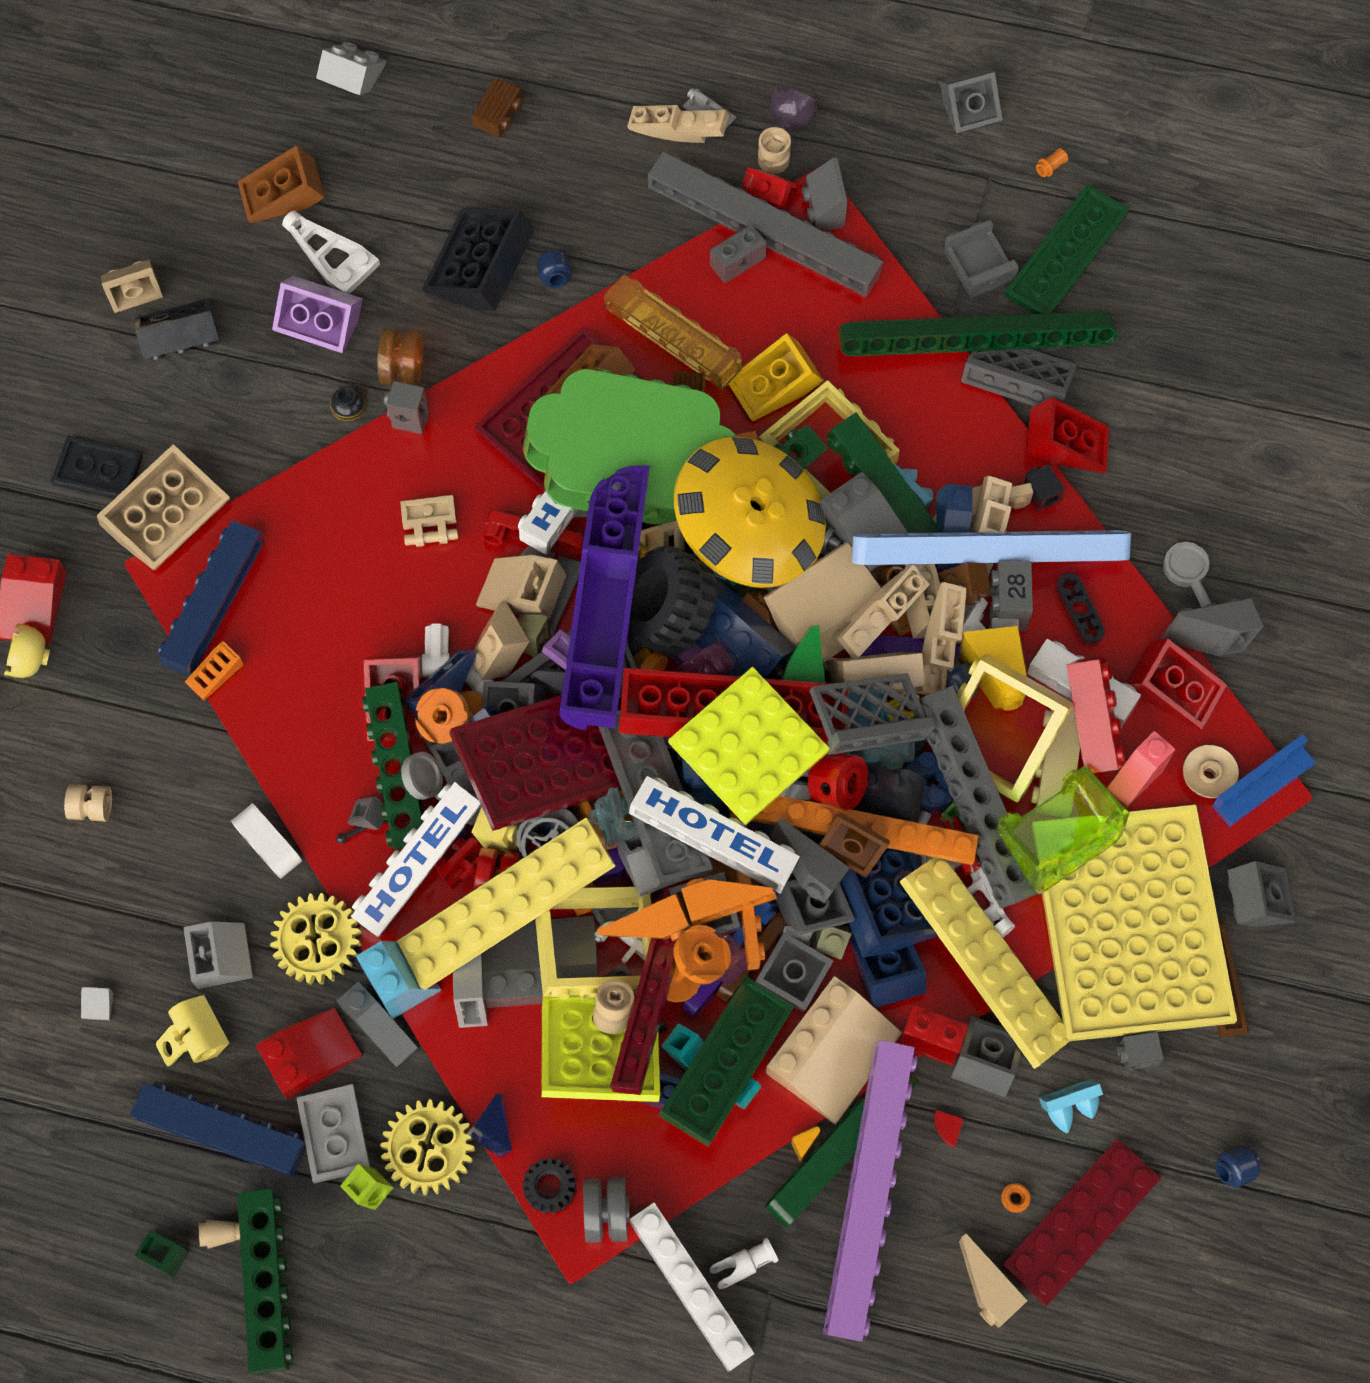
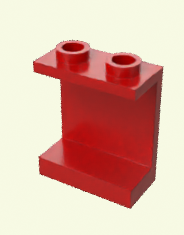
M913 1005L900 1044L915 1047L914 1053L953 1067L957 1054L960 1052L968 1025Z

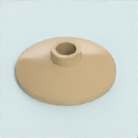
M1204 745L1194 749L1187 756L1183 765V776L1189 788L1198 795L1207 798H1217L1237 783L1239 770L1234 757L1228 751L1218 746ZM1210 771L1213 774V778H1207L1204 772Z

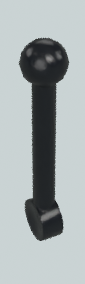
M358 827L346 834L340 833L337 835L336 841L339 844H344L348 838L368 828Z

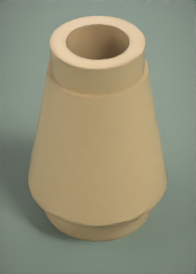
M206 1219V1222L199 1223L200 1247L207 1246L209 1249L240 1240L239 1222Z

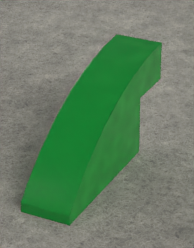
M819 625L810 626L792 651L780 680L825 683Z

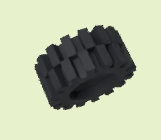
M547 1158L544 1161L542 1159L537 1160L538 1163L532 1164L529 1167V1171H526L524 1175L525 1178L522 1186L526 1200L533 1209L539 1210L544 1214L547 1212L555 1214L558 1210L563 1211L566 1209V1205L571 1204L572 1198L575 1196L576 1183L573 1173L568 1165L563 1164L561 1160L557 1159L555 1161L552 1158ZM547 1175L557 1177L561 1183L559 1192L552 1197L543 1196L538 1190L539 1181Z

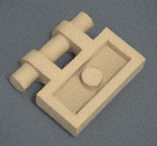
M453 495L400 502L404 530L414 529V534L404 535L406 546L416 545V547H422L424 543L432 542L446 544L448 540L458 539L457 529H446V524L456 523ZM438 526V531L423 533L422 527Z

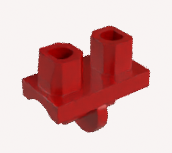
M459 836L452 845L456 853L450 859L442 855L435 864V868L438 870L437 873L450 889H453L460 881L464 882L469 876L474 879L476 878L481 847L474 837L467 839Z

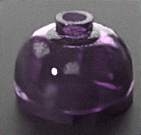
M776 85L770 99L769 109L772 117L778 121L777 126L786 131H791L792 128L801 129L807 127L815 118L820 104L813 105L815 100L798 90L790 88L786 92L782 91V85Z

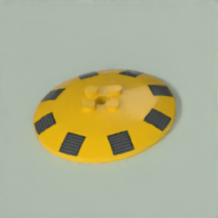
M727 437L703 445L682 466L674 488V509L679 528L693 552L703 563L719 575L750 587H776L787 584L805 573L813 565L821 552L826 532L825 514L820 507L821 498L806 472L781 450L752 438ZM750 501L757 502L761 507V511L753 509Z

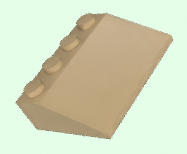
M172 445L97 515L100 526L118 543L155 571L230 500V497L175 445Z
M845 542L813 563L798 578L787 584L780 585L765 595L764 599L780 634L794 647L810 626L819 625L824 663L844 649L836 638L849 625L847 621L881 587L865 565L852 563V547L849 543Z
M834 976L768 1064L766 1074L836 1125L869 1080L875 1042L882 1040L896 1043L902 1032L860 994Z

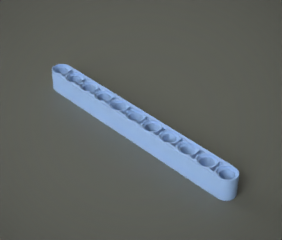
M1121 530L854 534L852 563L860 565L966 562L998 563L999 560L1031 562L1120 561L1130 559L1132 533Z

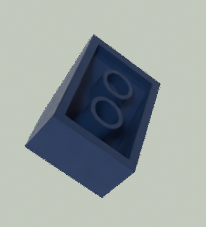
M850 924L848 925L851 932L848 942L864 990L874 1008L927 993L926 970L914 945L887 954L863 958Z

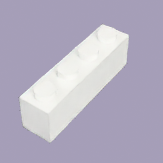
M1047 639L1030 663L1027 674L1072 700L1066 664L1078 659H1084V657L1080 655L1075 656L1067 651L1063 644ZM1112 676L1109 683L1110 689L1115 691L1117 706L1114 707L1115 718H1119L1122 728L1141 695L1137 693L1133 686L1127 683L1122 684Z

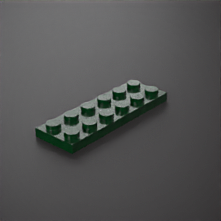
M1087 184L1005 290L1004 296L1033 314L1054 313L1126 218L1130 209Z
M745 976L658 1116L709 1147L793 1010L794 1005Z

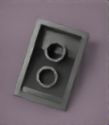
M863 472L820 500V507L825 514L826 525L829 528L835 529V534L843 543H849L851 547L853 546L854 534L908 533L880 490ZM865 565V566H866L870 571H873L875 568H877V567L880 566V565Z

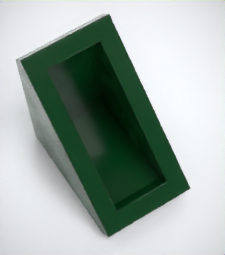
M150 1230L135 1256L174 1278L189 1252L178 1244Z

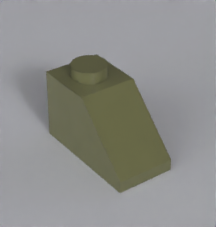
M520 614L517 621L530 641L523 653L535 657L542 652L543 647L551 637L548 617L545 615Z

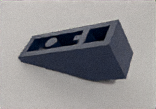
M946 484L937 492L936 533L969 532L972 518V486ZM964 563L936 564V570H948Z
M460 649L403 699L417 720V704L428 691L447 688L459 693L461 692L476 657L474 650Z

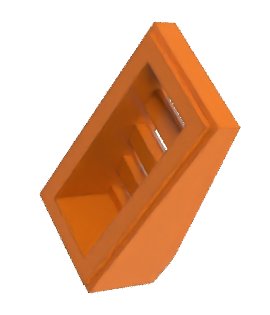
M222 641L188 677L185 683L204 701L244 664L241 658ZM224 656L230 660L227 664L222 660ZM216 663L222 668L220 672L213 667ZM207 671L215 677L213 680L205 674ZM201 678L208 686L204 689L197 682L198 679Z

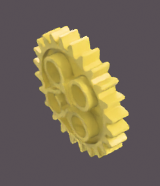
M320 893L318 900H316L314 895L309 894L308 902L298 897L299 905L295 907L289 902L290 912L280 911L281 916L284 918L283 921H274V924L279 927V931H273L271 935L277 938L278 941L271 943L270 946L279 950L273 954V957L275 959H282L278 966L281 969L288 967L286 974L290 977L296 973L295 979L298 982H301L305 976L306 982L310 985L313 984L315 977L320 984H324L325 976L335 981L334 972L337 971L344 975L345 972L342 966L345 964L352 967L353 964L349 958L350 956L356 957L358 955L353 948L362 946V943L355 939V937L362 934V931L354 928L359 922L354 918L350 919L354 913L353 910H345L346 904L343 901L336 905L337 899L334 896H331L327 901L323 893ZM313 915H316V918H315V927H314V924L312 923V916H313ZM329 917H334L333 926L323 929L324 921ZM300 922H306L307 927L305 931L297 934V925ZM316 933H318L321 936V938H318L316 941L317 946L311 941L316 939ZM336 944V953L332 956H326L327 947ZM303 949H309L308 958L299 961V953ZM317 952H319L321 957V961L319 963L316 962Z
M429 1100L427 1107L424 1108L420 1101H417L415 1110L406 1105V1115L396 1112L399 1121L397 1123L388 1121V1124L393 1129L392 1132H383L384 1137L389 1139V1142L380 1144L382 1149L388 1150L387 1153L381 1155V1158L384 1161H391L385 1166L387 1172L396 1170L391 1177L392 1180L397 1181L402 1178L400 1186L403 1189L410 1183L411 1192L414 1194L419 1187H422L424 1195H427L429 1187H433L435 1193L439 1194V1186L442 1184L447 1190H450L449 1181L452 1179L459 1183L460 1180L457 1173L467 1174L468 1171L463 1164L473 1162L472 1158L467 1155V1153L475 1151L474 1146L467 1144L474 1139L473 1134H465L471 1128L469 1123L460 1125L464 1119L463 1114L461 1113L453 1117L455 1108L451 1106L447 1111H444L445 1105L442 1101L438 1104L437 1108H434L432 1100ZM418 1123L425 1124L426 1130L422 1135L415 1136L411 1133L414 1125ZM434 1123H437L438 1126L431 1139L434 1149H428L424 1168L419 1172L418 1167L425 1155L422 1145H428L432 1126ZM445 1131H450L454 1134L452 1141L448 1144L439 1142V1136ZM407 1151L417 1152V1158L414 1162L407 1164L402 1161V1157ZM434 1159L444 1160V1167L438 1172H433L429 1169L430 1163Z

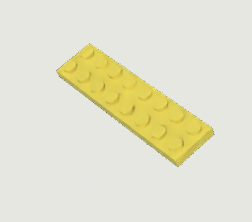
M585 818L397 940V943L419 986L426 990L615 867V864L590 820Z
M933 857L899 881L1034 1069L1068 1043L1066 1042L1065 1027L1060 1016L945 859Z

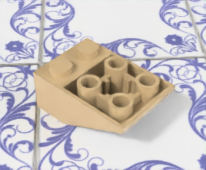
M535 555L496 558L491 566L476 606L496 610L499 603L505 600L514 615H545L549 621L567 575L558 560Z

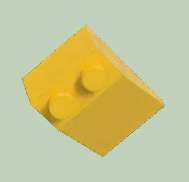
M786 333L726 381L750 419L755 421L805 396L824 380L800 343Z

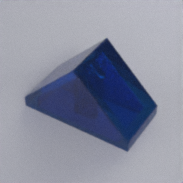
M496 1094L483 1109L467 1135L499 1158L506 1157L512 1151L502 1095Z

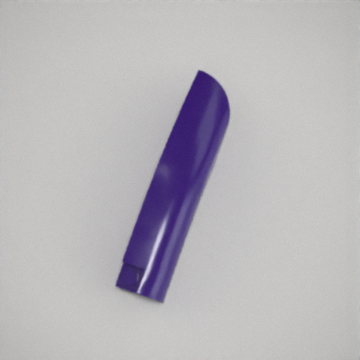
M635 465L616 470L614 475L607 479L603 478L598 483L590 497L560 705V717L562 720L578 729L586 730L587 725L615 728L650 466Z

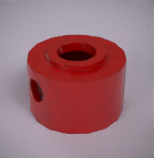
M845 752L832 755L827 753L810 768L808 791L811 799L816 803L829 805L845 811L856 807L864 796L867 787L868 771L864 759L858 755ZM823 782L829 784L831 789L830 794H827L823 791Z

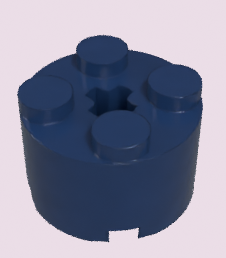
M924 752L908 764L906 770H911L925 778L920 812L921 810L930 814L944 812L954 802V799L950 795L947 782L938 767L935 754ZM926 783H933L930 787L926 785Z

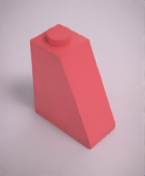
M1153 731L1133 752L1107 790L1128 808L1164 771L1175 748Z

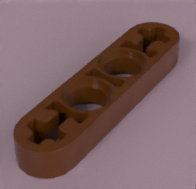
M781 911L777 913L758 938V943L763 942L765 957L782 936L784 927L788 926L784 921ZM746 954L723 982L716 994L726 1003L730 1002L745 976L750 978L756 970H747Z

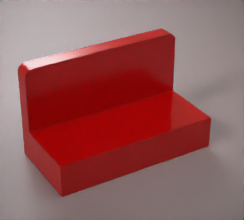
M748 167L741 189L751 196L786 207L791 187L801 189L802 184L764 170Z

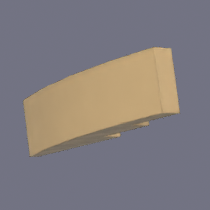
M946 582L940 584L922 650L925 686L917 687L916 693L929 695L946 688L947 670L954 668L956 642L962 640L966 599L965 587Z

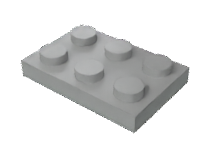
M353 1084L297 1097L313 1183L350 1175L358 1163L370 1167Z

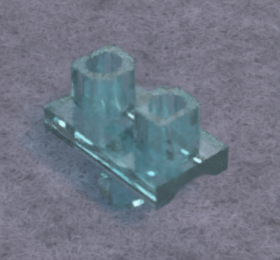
M610 788L606 796L596 801L594 804L595 810L591 811L588 815L589 821L592 824H599V829L603 831L605 846L613 847L620 840L631 839L636 834V828L633 822L625 821L624 816L629 813L625 797L619 796L618 788Z

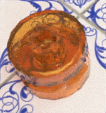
M383 328L378 349L379 383L393 385V381L397 382L400 377L401 383L418 386L423 364L422 332L406 330L403 337H401L398 329Z

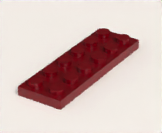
M1117 1138L1004 1262L1002 1267L1044 1307H1047L1160 1181L1161 1177Z

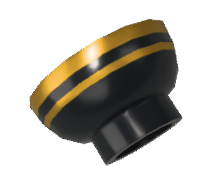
M351 386L339 388L330 399L332 414L342 421H354L360 418L367 408V400L364 394L359 389Z

